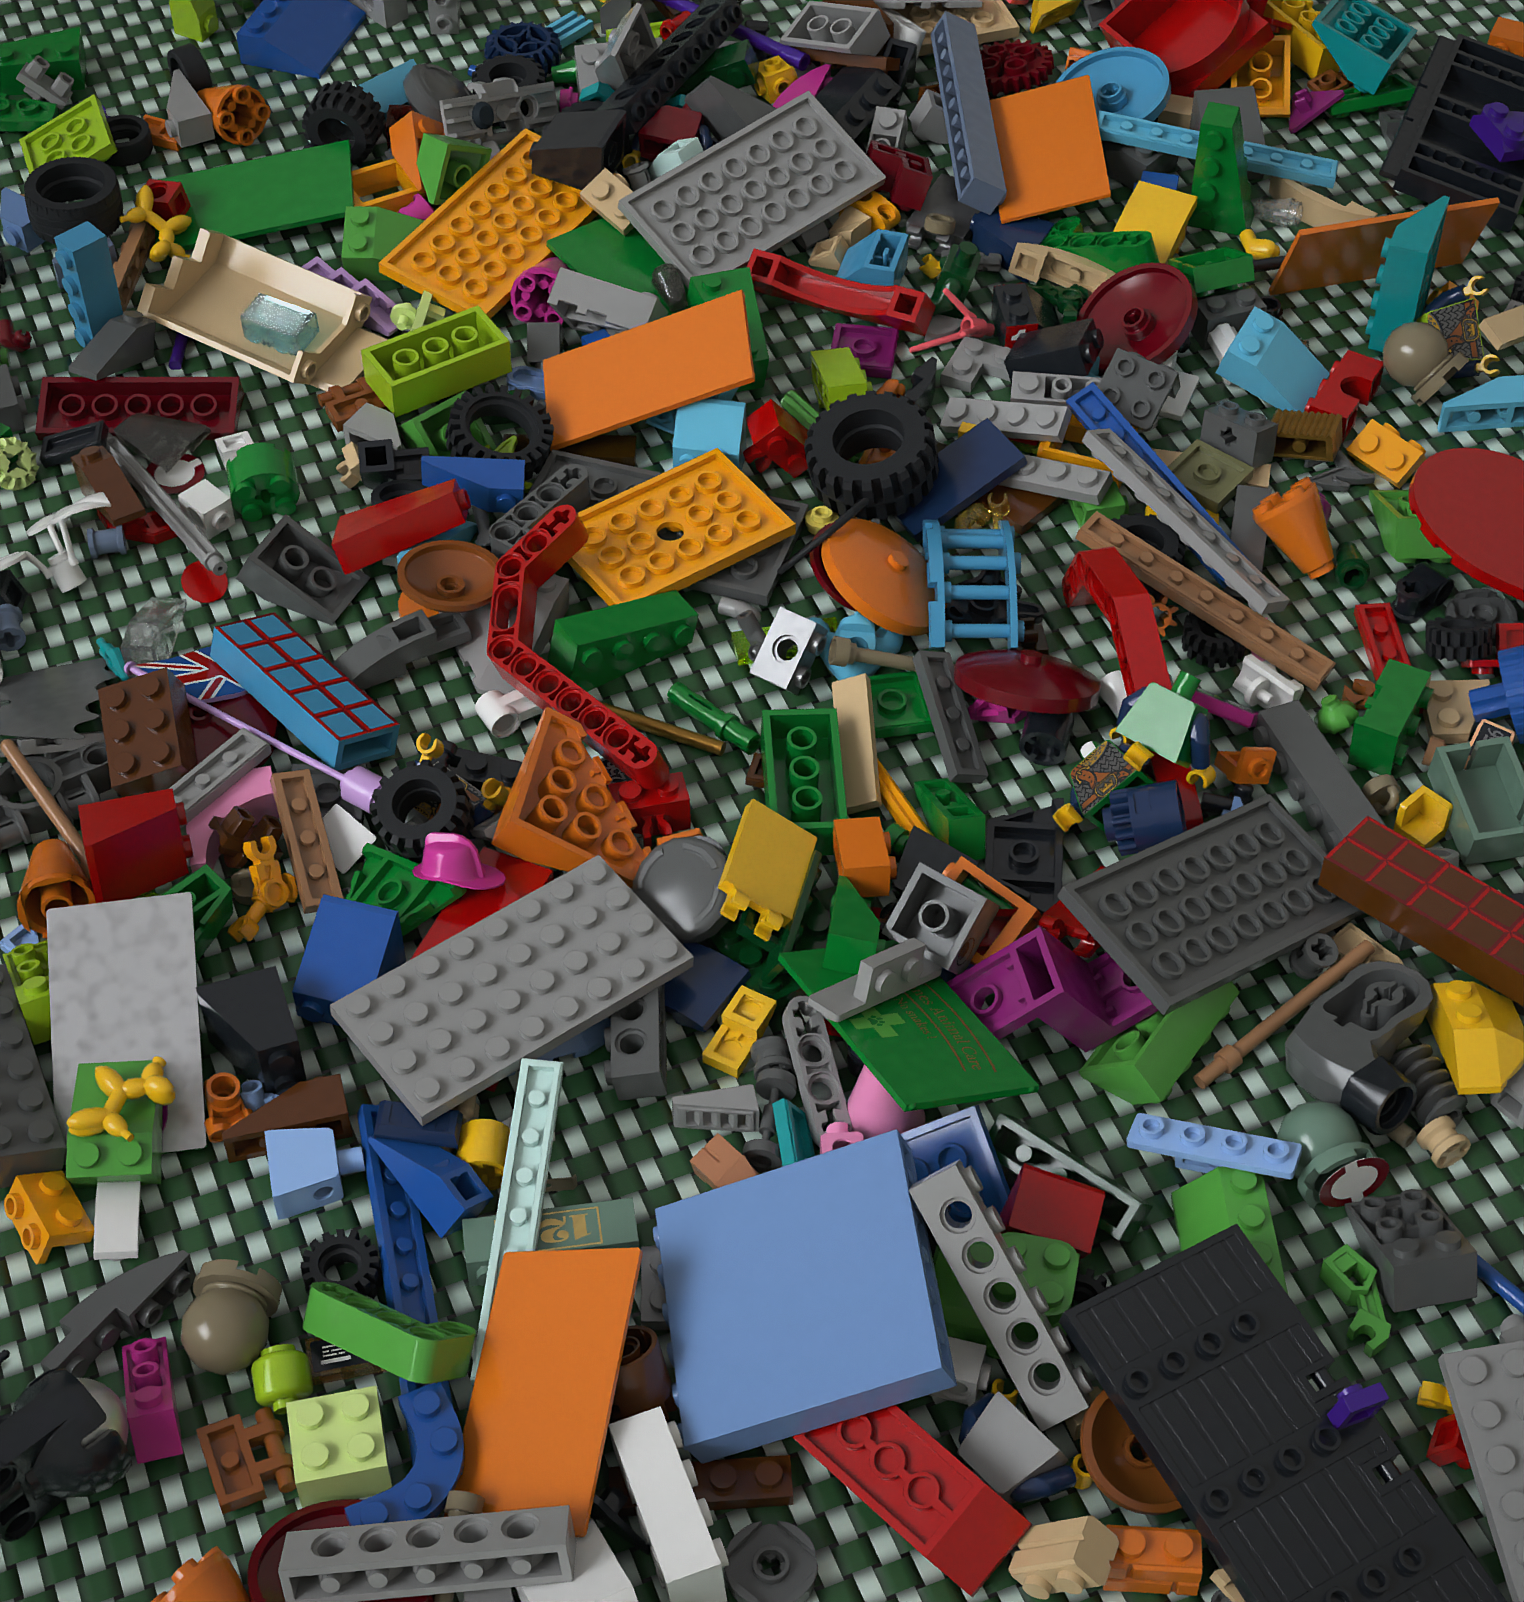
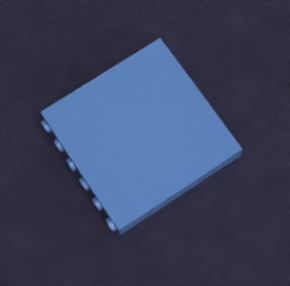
M897 1129L655 1209L657 1226L653 1227V1237L660 1251L662 1264L658 1265L657 1272L666 1295V1303L662 1305V1313L667 1326L670 1328L671 1342L667 1344V1353L672 1366L675 1368L676 1382L672 1384V1394L677 1407L680 1409L681 1423L677 1427L683 1443L682 1448L685 1451L688 1450L702 1464L957 1386L926 1222L908 1191L914 1183L918 1182L912 1149Z

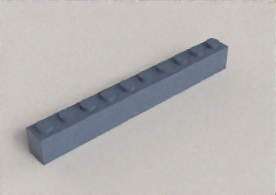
M945 11L930 35L958 201L991 215L996 206H1000L1004 202L1007 189L980 54L979 40L975 24Z

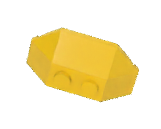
M1453 980L1448 983L1431 984L1433 999L1425 1016L1458 1095L1501 1093L1506 1087L1507 1081L1524 1064V1026L1512 1000L1474 981Z

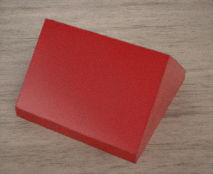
M1024 1163L1001 1211L1000 1217L1004 1223L1005 1230L1000 1233L1018 1232L1061 1240L1070 1244L1080 1254V1259L1091 1253L1105 1198V1191Z

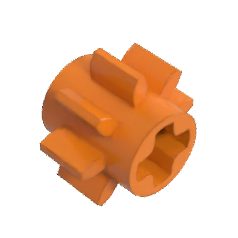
M1149 593L1153 608L1157 607L1159 610L1164 611V613L1159 615L1160 621L1157 622L1159 634L1164 637V629L1168 625L1177 626V623L1172 619L1171 613L1179 609L1176 605L1167 607L1165 604L1168 601V597L1162 594L1159 600H1155Z

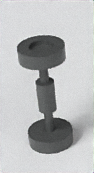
M779 1068L764 1069L757 1076L756 1092L762 1098L769 1100V1104L764 1106L759 1129L762 1139L747 1141L742 1150V1155L746 1157L750 1165L758 1173H765L782 1167L779 1145L770 1141V1137L775 1136L776 1133L772 1103L782 1098L789 1101L792 1100L796 1095L798 1083L792 1073Z

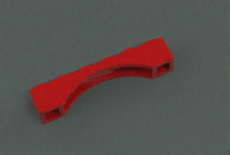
M753 249L747 265L750 268L754 291L922 336L926 335L936 308L925 292L898 285L880 286L842 279L814 270L784 256L758 249Z

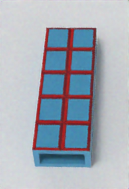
M275 612L214 626L210 657L327 766L339 771L395 755L400 723Z

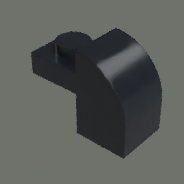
M392 439L358 442L360 475L363 484L369 489L374 490L375 487L392 480L409 479L422 482L421 456H430L429 447L394 450Z

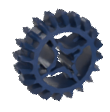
M521 21L516 24L510 22L508 26L500 25V29L492 30V34L487 36L484 56L486 60L493 59L499 55L506 56V54L532 58L535 60V63H539L542 66L546 78L547 74H552V66L560 65L562 45H560L558 33L553 32L551 27L545 28L544 23L536 25L534 21L530 23Z

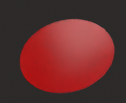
M196 561L188 565L183 571L181 584L184 592L191 599L201 603H211L219 600L225 594L228 587V579L226 573L217 576L212 571L207 570L200 561Z

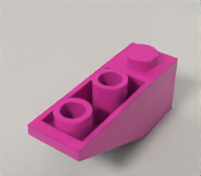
M166 1337L157 1339L143 1338L130 1345L122 1346L127 1420L137 1464L183 1454L181 1429Z

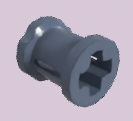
M122 524L113 529L94 531L93 528L87 529L88 546L92 559H97L101 554L120 552L121 555L127 554V544Z
M11 604L0 605V650L15 651L20 649L26 642L25 632L20 627L23 621L22 611L19 607Z

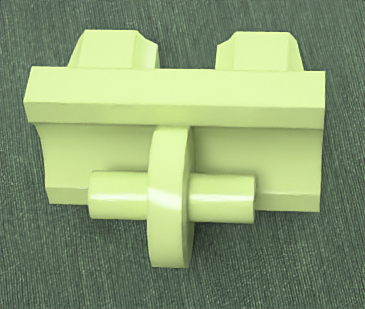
M424 290L417 309L408 302L397 304L392 308L390 318L399 330L410 329L409 331L443 319L446 309L430 303L433 294Z

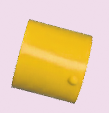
M493 1119L470 1120L461 1126L457 1157L469 1163L489 1191L499 1189L502 1184L510 1129L502 1122Z

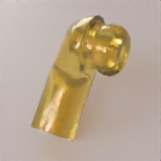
M974 503L956 517L954 529H971L975 522L979 526H984L985 521L989 522L991 518V511L984 508L982 503Z

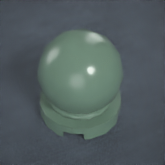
M1315 1100L1297 1105L1284 1116L1277 1136L1279 1140L1302 1145V1154L1294 1176L1298 1178L1297 1189L1310 1208H1315L1316 1204L1322 1203L1319 1198L1320 1190L1333 1173L1356 1160L1377 1157L1369 1144L1361 1142V1135L1353 1118L1337 1104Z

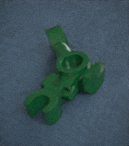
M1041 277L1036 285L1027 284L1053 304V306H1057V311L1063 314L1062 324L1076 322L1077 314L1090 296L1086 288L1077 284H1073L1070 288H1064L1060 285L1054 286L1048 280Z

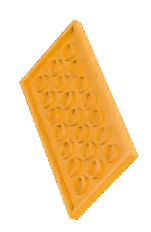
M525 128L379 262V272L421 295L424 290L433 294L431 300L456 313L478 305L491 319L511 299L510 291L513 283L523 271L556 256L546 246L548 240L590 223L598 213L581 199L579 193L582 190L532 174V160L529 159V152L532 144L538 142L541 136Z

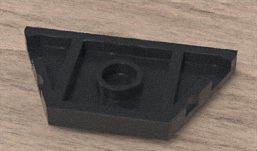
M1064 798L1053 799L1050 807L1034 811L1030 806L1017 810L1012 815H1001L987 820L985 873L1037 908L1040 914L1046 912L1060 900L1057 896L1062 889L1063 830L1052 816L1064 805Z

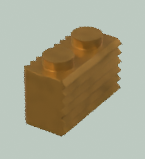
M1279 408L1275 411L1271 421L1279 425L1273 457L1334 462L1343 439L1342 416L1339 413L1337 415L1333 413L1327 414L1326 412L1321 414L1319 411L1316 414L1313 411L1310 413L1304 411L1302 413L1299 410L1288 411L1284 409L1282 411Z

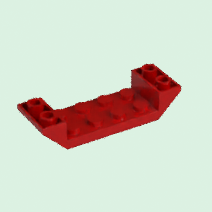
M896 1405L792 1436L793 1439L917 1551L971 1597H974L1032 1526L1030 1521Z

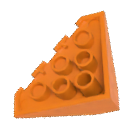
M546 707L504 805L491 844L525 861L566 872L600 855L627 886L633 889V880L638 868L652 850L649 846L641 849L632 830L638 825L625 802L620 801L616 804L606 786L610 784L612 779L600 757L595 756L591 759L584 747L582 740L587 737V734L581 723Z

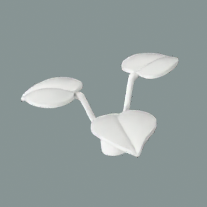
M104 492L86 496L76 503L60 509L56 514L40 519L26 531L28 536H32L46 528L48 529L58 551L57 554L47 560L50 564L48 568L30 552L22 551L1 557L0 571L20 561L27 560L41 570L46 579L53 576L62 593L85 582L87 578L75 557L66 521L73 514L85 510L111 507ZM58 522L60 525L66 550L63 549V546L55 531V524Z

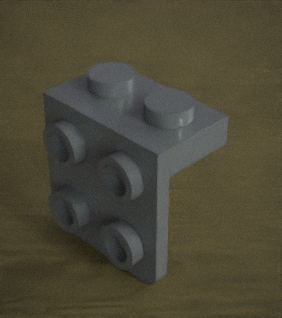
M1117 348L1098 385V388L1131 426L1142 431H1149L1152 428L1167 397L1175 398L1181 387L1179 374L1173 368L1164 364H1156L1138 353L1127 352L1120 348Z

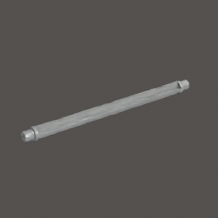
M108 432L106 450L114 457L126 478L204 567L217 576L223 575L228 568L223 555L124 444Z

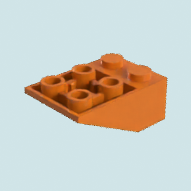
M411 110L389 128L391 151L418 191L426 194L416 164L423 133L445 135L443 123Z

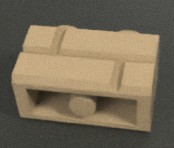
M1093 1515L1033 1525L1019 1540L1017 1546L1020 1550L1014 1552L1008 1570L1011 1576L1023 1585V1590L1028 1595L1037 1599H1048L1050 1594L1060 1592L1081 1594L1083 1589L1105 1586L1111 1570L1109 1561H1114L1120 1542L1117 1538L1118 1536Z

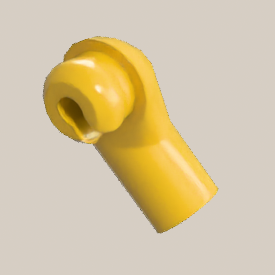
M1245 229L1240 233L1239 238L1246 253L1253 255L1254 260L1280 255V248L1273 241L1257 239L1254 231L1251 229Z

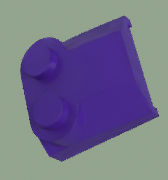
M1494 102L1486 104L1481 114L1472 116L1469 126L1499 162L1524 159V112L1510 111L1505 104Z

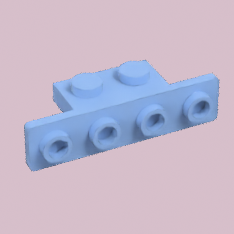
M1144 1113L1136 1115L1126 1139L1128 1148L1175 1157V1167L1202 1173H1208L1217 1167L1223 1166L1284 1179H1293L1302 1154V1145L1299 1143Z

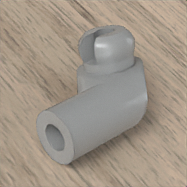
M724 596L721 598L718 605L719 614L736 618L742 612L752 610L758 622L760 623L761 621L760 612L748 603Z

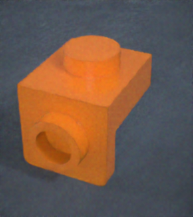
M1243 747L1241 752L1218 751L1214 765L1227 775L1226 778L1233 783L1268 784L1277 751L1272 747Z

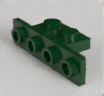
M817 850L812 854L792 920L784 928L781 927L778 932L773 929L768 942L754 934L760 913L750 907L743 911L736 933L769 952L761 976V981L769 984L778 974L783 976L787 973V970L778 961L779 953L791 952L804 930V926L800 923L813 901V898L809 896L811 889L816 885L822 873V870L818 868L822 853Z

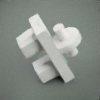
M1252 654L1244 657L1242 670L1233 683V687L1244 694V701L1248 705L1255 706L1259 704L1264 709L1300 700L1304 690V686L1295 679L1288 680L1277 672L1276 666L1266 660L1261 661Z

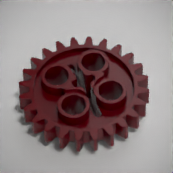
M1007 39L1003 44L995 41L994 45H983V50H980L986 85L988 87L987 91L992 92L993 96H996L999 92L1008 95L1010 91L1020 93V89L1031 90V85L1040 86V80H1048V75L1053 74L1054 59L1052 50H1048L1047 45L1041 46V42L1032 44L1031 40H1027L1021 43L1020 39H1017L1014 43H1010Z

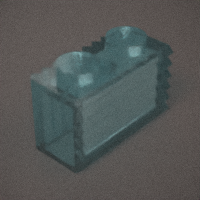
M258 293V297H255V300L251 302V305H248V308L245 309L244 314L241 313L240 317L244 337L255 344L261 342L269 348L272 346L282 354L289 353L291 356H296L298 350H305L319 333L315 312L262 293Z

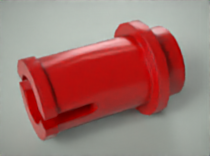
M683 11L673 19L664 20L660 26L661 37L666 40L692 13Z

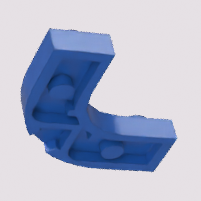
M441 1382L427 1384L398 1396L399 1407L416 1442L417 1454L414 1466L401 1482L390 1489L345 1507V1516L349 1526L436 1518L445 1509L448 1492L455 1489L460 1475L463 1474L465 1451L461 1425Z

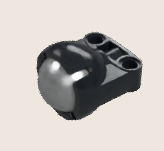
M58 1367L42 1373L31 1381L15 1401L10 1417L0 1423V1536L6 1542L18 1540L26 1535L40 1518L65 1499L70 1497H87L109 1489L121 1480L132 1466L131 1456L126 1447L129 1433L127 1413L119 1397L109 1387L92 1379L76 1378L67 1369Z

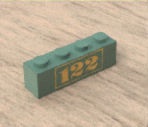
M633 1197L546 1208L542 1211L536 1251L639 1248ZM496 1215L462 1219L469 1286H485Z

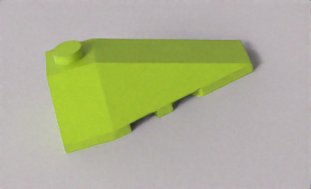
M169 0L175 34L203 43L219 29L214 0Z

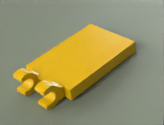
M753 798L745 806L717 887L727 893L720 914L734 922L740 909L745 911L747 907L752 908L760 913L754 934L768 942L773 929L778 932L781 927L784 928L793 918L817 837Z

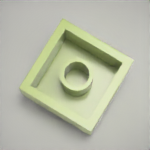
M376 1385L286 1403L295 1485L302 1508L331 1500L359 1499L374 1496L393 1487L383 1415Z

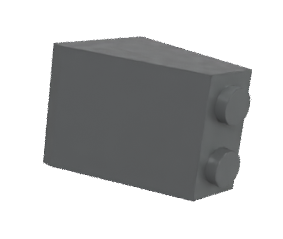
M1253 86L1194 91L1189 129L1200 131L1201 121L1209 101L1240 107L1244 141L1266 145ZM1247 171L1248 180L1264 178V174Z

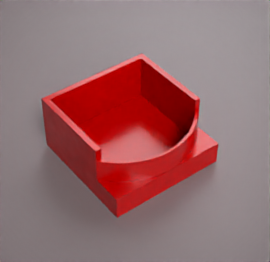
M1125 0L1098 24L1110 48L1135 47L1147 50L1158 56L1167 67L1171 81V94L1194 98V91L1218 89L1275 37L1269 23L1250 9L1247 0Z

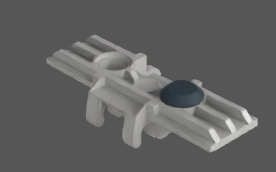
M501 77L494 79L490 83L480 81L468 83V90H474L476 92L475 95L439 100L445 135L464 141L470 140L471 143L478 145L494 140L498 145L509 143L523 129L545 126L547 123L550 124L555 115L559 113L554 81L518 87L514 79ZM523 100L526 101L529 107L526 116L522 114L520 109ZM505 121L507 131L493 133L492 124Z

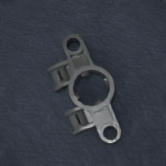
M94 742L53 759L41 756H24L44 785L51 788V795L73 825L74 821L80 819L78 805L100 802L98 794L112 789L105 742ZM10 762L0 767V855L2 850L21 842L31 843L32 838L30 834L43 832L54 827V824L37 801L26 804L9 801L15 793L27 788Z

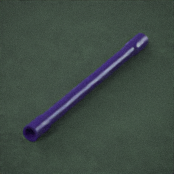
M656 0L681 13L683 11L693 13L699 7L698 4L690 0ZM741 24L730 35L740 41L748 39L751 46L774 57L779 55L788 65H792L800 71L806 70L809 66L810 56L789 45H783Z

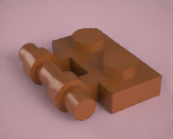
M365 376L357 378L355 383L343 387L339 385L329 387L327 392L317 395L320 406H325L326 414L337 432L343 431V424L366 402L389 411L366 383Z
M270 1407L257 1410L255 1412L257 1424L244 1428L241 1416L237 1414L196 1429L222 1514L266 1499L267 1496L263 1486L265 1481L275 1480L281 1493H289L296 1489L292 1455L286 1453L282 1441L285 1437L282 1423L280 1420L275 1419ZM259 1445L265 1446L269 1458L255 1462L251 1448Z

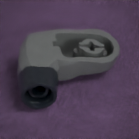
M1375 961L1360 964L1351 970L1341 983L1314 1001L1286 1039V1071L1313 1099L1337 1104L1355 1122L1365 1126L1371 1134L1385 1135L1396 1130L1410 1115L1415 1105L1417 1087L1389 1061L1392 1059L1397 1047L1421 1026L1433 999L1429 981L1418 971L1399 963Z

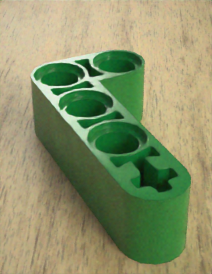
M1070 216L1059 220L1040 244L1082 256L1115 273L1143 263H1160L1150 232H1084L1081 219L1077 216Z

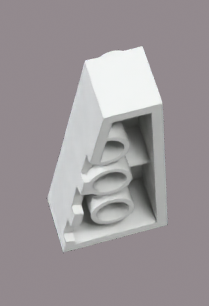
M661 1406L609 1424L611 1441L632 1504H637L635 1509L646 1544L651 1543L652 1545L650 1546V1551L656 1567V1573L661 1588H666L669 1602H727L722 1568L729 1565L728 1558L720 1537L714 1540L711 1539L707 1527L713 1525V1520L705 1498L696 1500L692 1488L698 1486L692 1463L690 1459L681 1461L677 1449L682 1448L683 1443L676 1422L671 1421L667 1423Z

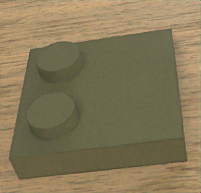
M1196 439L1168 466L1201 506L1214 513H1218L1236 495L1237 484L1246 485L1252 479L1254 473L1253 467L1199 439Z

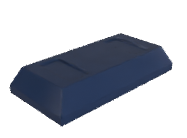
M384 1100L379 1104L373 1137L458 1149L463 1114L458 1110H449L422 1126L404 1103Z

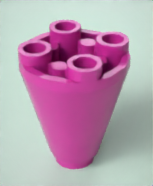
M558 257L548 258L528 268L515 279L510 295L511 304L514 308L513 314L519 321L525 323L560 322L561 325L564 322L560 315L547 303L560 267L570 270Z

